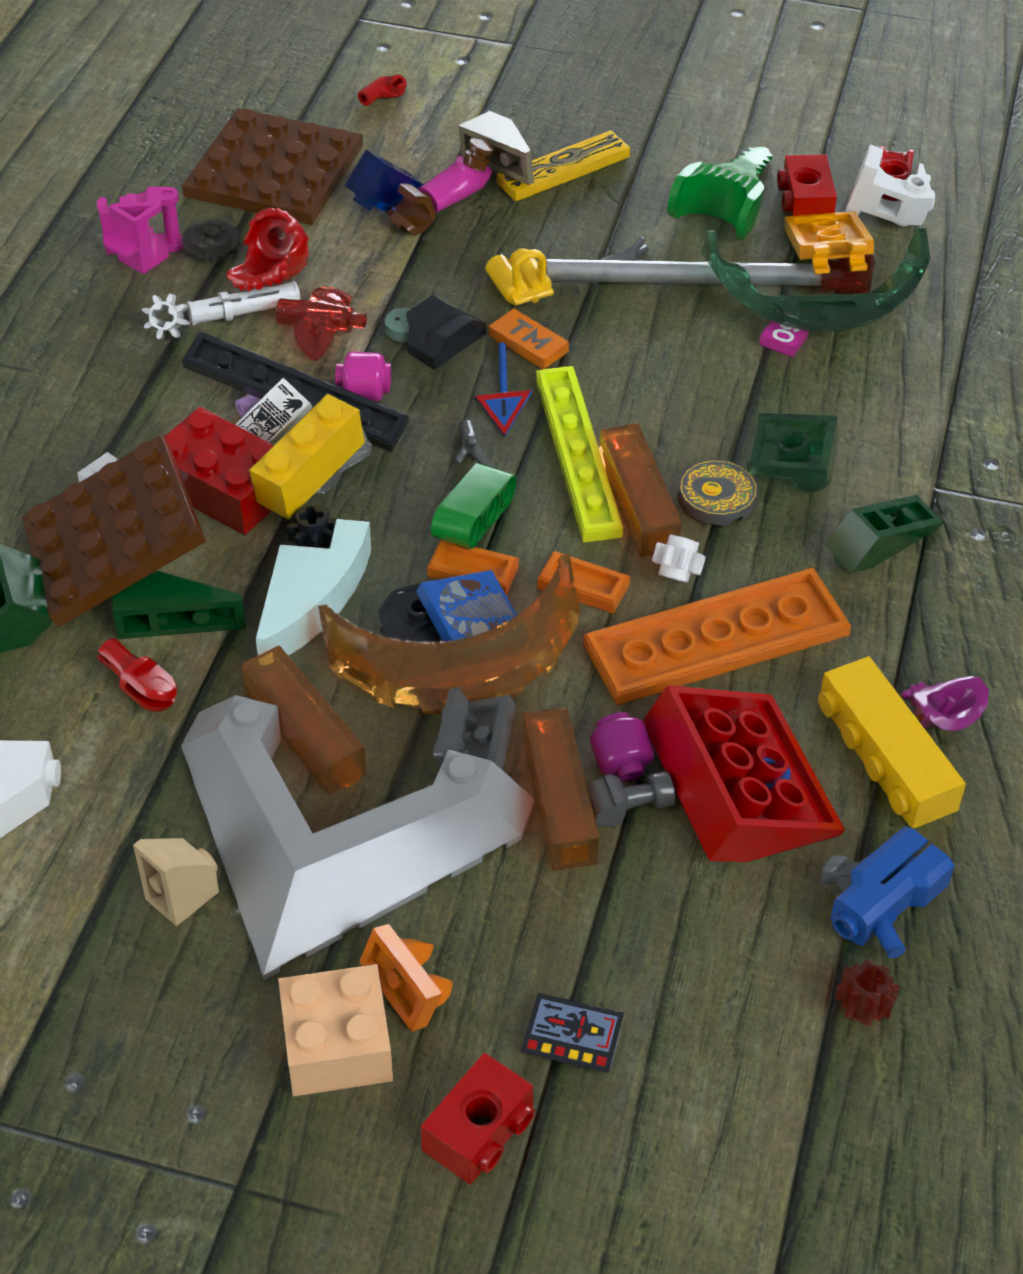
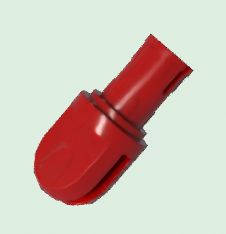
M111 638L101 645L98 650L100 654L97 655V659L120 678L119 687L121 691L133 699L139 706L149 711L161 712L169 709L174 704L175 696L177 695V683L152 658L148 656L138 658L116 638Z

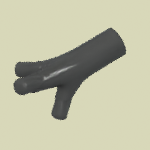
M639 237L628 249L600 260L640 261L637 258L648 251V246L643 245L646 240L644 237Z
M469 420L462 421L459 424L461 447L454 458V462L459 465L467 454H471L479 463L493 467V464L487 459L480 448L473 422Z

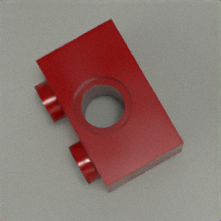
M827 154L785 155L784 168L778 170L777 188L778 191H783L782 211L788 212L789 216L835 213L837 195Z
M484 1052L420 1126L422 1151L471 1185L482 1171L487 1174L493 1170L502 1157L504 1144L514 1133L518 1136L521 1135L531 1123L535 1114V1109L533 1108V1085ZM477 1117H487L492 1122L486 1125H477L472 1123L471 1120Z

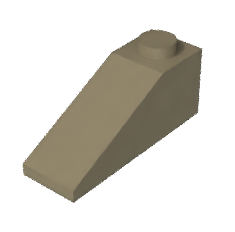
M488 111L458 125L462 156L465 155L466 150H471L468 146L470 139L483 140L494 148L492 155H487L490 159L488 166L492 170L527 185L534 183L531 150L511 119Z

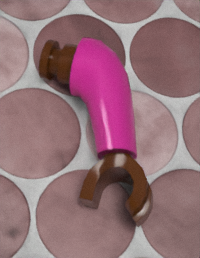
M470 139L468 146L471 150H466L464 156H458L453 164L417 189L410 184H400L398 192L404 198L399 205L392 207L385 213L389 216V221L400 230H407L414 235L427 230L435 219V213L473 195L484 187L492 173L491 168L488 166L490 159L487 155H492L493 146L480 139Z

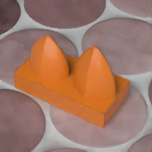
M389 924L375 927L371 932L359 962L362 966L378 964L382 993L411 1032L427 1027L435 1008L444 1004L449 998L453 982L444 977L426 973L422 968V965L428 961L432 954L433 944L411 938H399Z

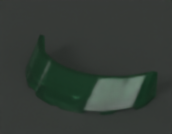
M918 227L897 269L883 284L868 294L769 296L761 294L753 287L749 273L744 267L722 259L717 246L716 231H708L701 250L705 260L721 283L741 303L776 323L815 332L850 330L873 323L899 307L916 289L931 259L926 227Z

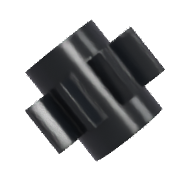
M318 505L303 506L292 516V523L286 525L288 541H295L296 546L328 549L331 545L337 519H330L329 508L324 509Z

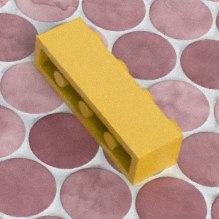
M868 656L825 672L821 691L818 695L819 706L823 714L828 718L831 717L840 729L847 747L854 749L861 758L870 779L878 782L887 794L893 811L898 815H902L913 829L957 812L965 790V781L871 657Z

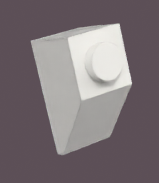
M0 740V838L47 807L50 802L52 787L59 786L61 764L59 760L53 759L49 741Z

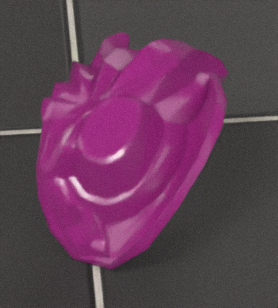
M966 676L927 686L923 682L917 685L912 684L909 689L901 693V698L911 702V706L915 708L914 716L925 729L935 726L941 730L956 731L967 728L980 718L988 705L989 689L980 677Z

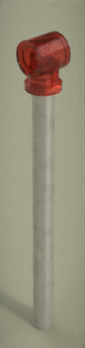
M871 254L865 255L867 271L855 272L850 270L849 258H839V260L828 259L830 273L814 275L812 264L548 259L547 275L551 281L818 286L819 293L835 290L836 294L845 300L861 301L870 295L875 259Z

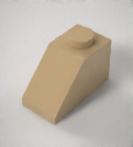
M183 838L140 839L133 845L145 899L176 927L219 893L216 876L218 867L215 860L206 850L202 848L196 850Z

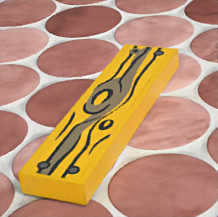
M610 130L532 160L534 183L530 185L501 173L497 174V184L516 202L630 157V147Z

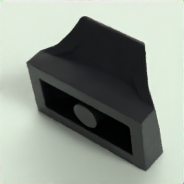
M434 295L406 313L410 331L407 351L410 355L434 370L486 334V322L459 308L450 306Z

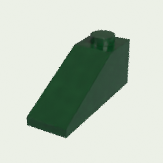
M918 495L851 509L824 545L834 555V560L840 567L848 570L850 573L874 568L937 530L944 522Z
M161 571L151 573L112 596V613L118 639L246 629L242 594Z

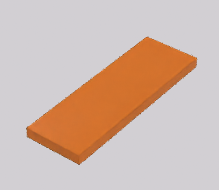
M812 567L583 634V645L617 706L663 692L667 685H687L849 636L851 624Z

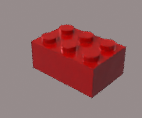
M198 407L164 436L170 445L193 508L244 536L272 511L257 503L249 471L274 446L272 443L202 407Z

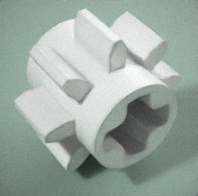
M169 294L166 302L162 301L159 296L153 295L152 298L155 304L150 309L142 308L144 313L149 314V322L144 325V328H157V339L163 340L167 331L174 338H180L178 329L181 325H190V322L185 320L183 312L189 308L188 305H174L176 301V295ZM168 311V313L174 315L173 321L165 322L164 324V320L159 318L160 312Z
M669 535L667 545L657 542L652 561L661 565L658 575L688 583L691 573L701 575L706 556L697 553L699 542L676 535Z

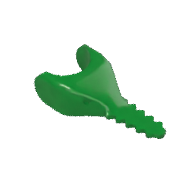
M765 147L748 148V151L738 155L737 159H731V162L726 163L695 162L689 164L674 180L668 198V215L675 219L689 214H706L719 217L736 228L737 240H744L755 226L762 203L764 184L758 176L762 174L763 169L769 164V160H772L773 156L769 153V149Z

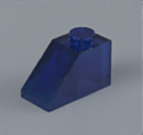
M366 149L344 186L356 194L353 200L362 207L371 211L373 206L387 212L392 207L399 205L404 198L398 192L400 184H410L418 189L424 183L405 169Z

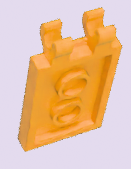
M855 211L785 217V232L800 260L812 259L814 275L829 274L828 259L849 258L851 272L867 271L865 255L874 254V239Z

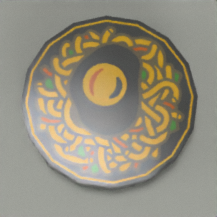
M711 459L697 462L687 468L680 477L678 492L680 505L683 504L687 508L686 513L693 519L705 524L721 526L733 524L734 519L742 517L743 520L749 517L756 507L758 484L753 474L743 466L729 460Z

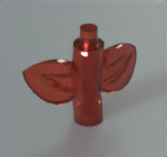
M334 287L314 289L310 300L280 298L276 307L277 323L294 325L293 336L297 345L314 361H317L328 350L334 339L335 330L350 333L353 328L364 329L367 324V315L355 313L354 308L349 306L352 302V295Z

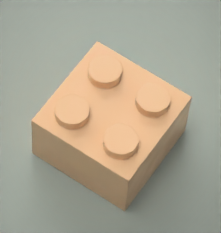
M378 964L278 978L293 1097L393 1081L391 1047Z

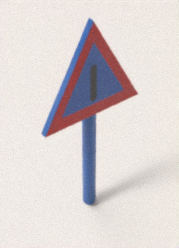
M502 342L499 344L500 393L476 395L475 398L503 436L506 437L532 394V390L507 391L506 344Z

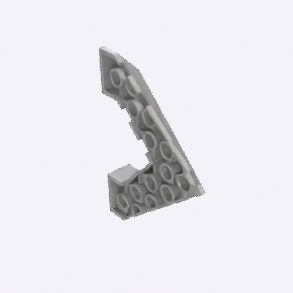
M234 695L199 712L181 745L231 890L235 895L246 932L254 948L264 981L281 972L280 966L304 954L307 958L343 938L342 934L357 926L362 928L428 892L427 886L447 875L453 878L481 863L483 856L502 845L508 848L521 841L535 806V799L493 761L448 750L433 785L312 833L271 760L281 741L278 707L276 705Z

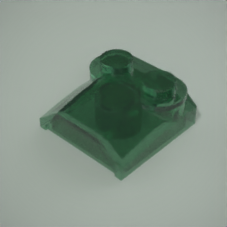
M759 413L750 462H747V472L791 479L795 488L805 492H816L824 489L831 481L836 457L838 437L837 415Z

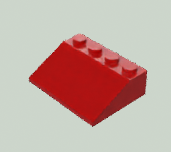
M667 685L642 720L664 769L671 777L674 789L709 861L749 862L838 837L845 831L772 694ZM763 758L772 759L776 763L768 764ZM789 767L791 773L790 780L780 779ZM777 781L770 790L765 785Z

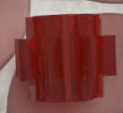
M864 960L860 966L854 964L851 968L847 966L844 968L841 979L842 983L837 986L835 999L842 1001V1008H847L845 1017L850 1018L852 1021L858 1019L862 1021V1024L871 1025L874 1019L880 1021L883 1017L887 1019L891 1017L894 1006L893 1002L897 1000L900 985L894 984L893 977L888 976L890 970L888 967H885L883 964L881 966L872 964V960Z

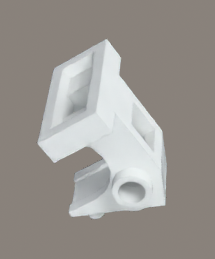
M870 145L847 198L844 212L855 211L859 215L860 211L902 227L922 225L928 211H931L935 204V192L931 190L929 184L931 176L926 174L924 165L920 163L916 175H910L907 180L894 178L886 174L879 166L883 149ZM885 194L901 201L885 200L882 198V195Z

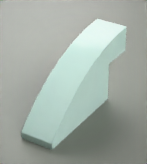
M337 519L330 549L280 545L256 636L259 667L268 668L303 647L324 630L343 609L355 592L371 553L370 522Z

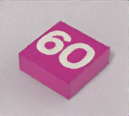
M776 314L761 334L759 345L794 357L807 339L810 326Z

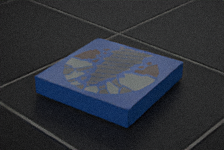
M492 570L422 582L416 591L453 660L522 646L529 638L526 629Z

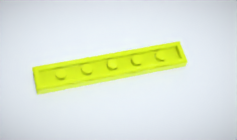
M574 367L536 370V383L583 543L622 538L623 525Z

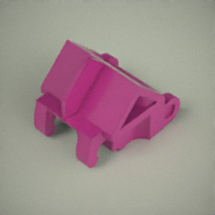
M147 187L140 194L130 193L126 194V196H120V203L110 204V206L107 205L105 197L97 200L98 214L103 231V245L107 255L118 254V260L145 274L167 259L170 252H179L184 249L185 240L180 234L176 209L179 197L178 191L175 188ZM162 211L165 233H155L153 227H150L149 219Z

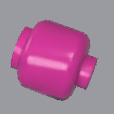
M351 351L345 356L344 364H336L335 385L379 402L384 394L390 393L391 363H385V358L380 353Z

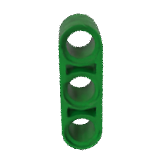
M477 462L438 506L431 524L432 537L467 549H473L511 503L516 490L517 476Z

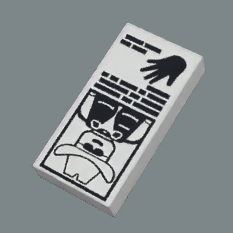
M282 378L235 425L275 445L312 409V405L291 384Z

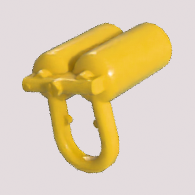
M518 249L512 253L509 259L504 255H496L486 264V273L509 304L516 306L530 301L537 303L540 298L554 294L551 287V279L546 274V257L539 250Z

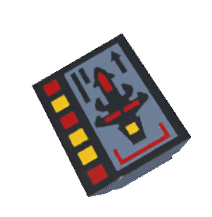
M538 993L521 1052L609 1073L624 1013Z

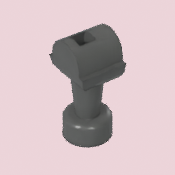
M666 770L650 774L647 778V784L623 786L618 776L604 775V778L589 783L584 790V795L595 823L601 827L612 826L614 828L622 822L627 809L651 802L657 809L674 806L675 804L674 786Z

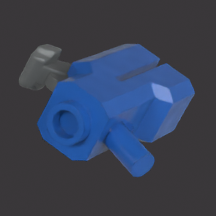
M906 826L861 862L846 861V856H833L822 868L820 883L822 885L838 883V887L843 892L834 900L830 918L834 929L844 939L852 940L855 944L864 946L876 935L889 958H896L902 955L906 949L893 924L897 916L907 907H925L949 886L955 866L949 856L931 844L915 858L914 855L927 845L928 840L913 828Z

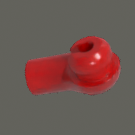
M400 74L392 75V77H379L358 92V99L362 105L369 106L379 98H398L405 93L407 81Z

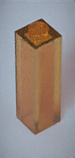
M639 423L601 429L599 451L612 492L639 557L653 556L657 542L667 545L669 535L681 537L682 521Z
M280 645L242 664L246 693L253 700L273 704L278 707L281 737L328 795L343 787L352 786L367 774L364 745Z
M568 707L523 713V744L552 871L598 865L599 834Z

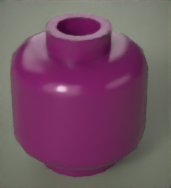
M618 712L603 717L596 723V729L590 735V745L600 773L618 776L622 782H630L642 777L645 773L644 768L654 758L653 747L644 722L636 717H630L627 712Z

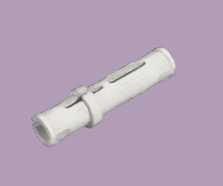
M291 281L290 283L264 287L262 290L254 289L251 292L244 291L234 294H228L225 291L220 292L218 297L193 302L188 301L187 305L189 308L187 311L190 323L193 326L219 319H224L225 322L233 321L234 316L289 305H299L301 299L296 281Z

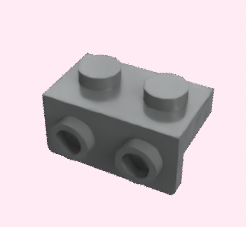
M459 687L450 688L446 705L442 709V722L438 739L434 743L433 750L437 764L441 766L447 751L452 750L491 760L503 770L516 708L509 694L469 702Z

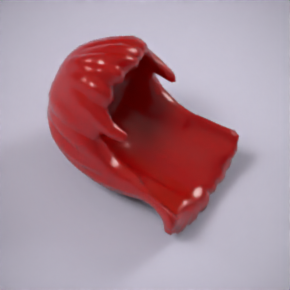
M280 208L262 209L256 213L249 222V230L243 240V243L248 245L245 261L227 271V279L232 281L233 287L239 288L241 292L244 290L251 292L254 289L262 290L265 285L271 287L275 284H281L297 276L307 266L309 257V239L303 227L287 211H282Z

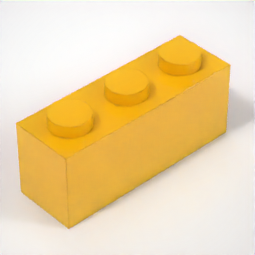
M327 394L249 470L257 503L289 520L365 443L359 409Z

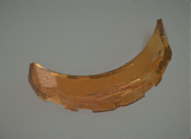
M570 554L561 555L558 567L551 581L539 597L524 611L496 628L463 639L443 642H410L374 634L352 624L326 604L318 606L321 631L330 669L341 680L345 678L356 687L373 695L374 701L393 708L395 704L421 708L424 714H442L449 689L459 687L469 702L508 694L513 698L524 692V686L535 680L543 672L547 675L558 663L559 655L566 647L574 630L576 631L580 614Z

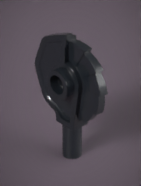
M421 583L393 590L378 611L379 620L382 625L380 627L381 634L357 649L358 655L363 662H370L389 648L396 651L407 645V648L427 646L428 649L442 641L416 593Z

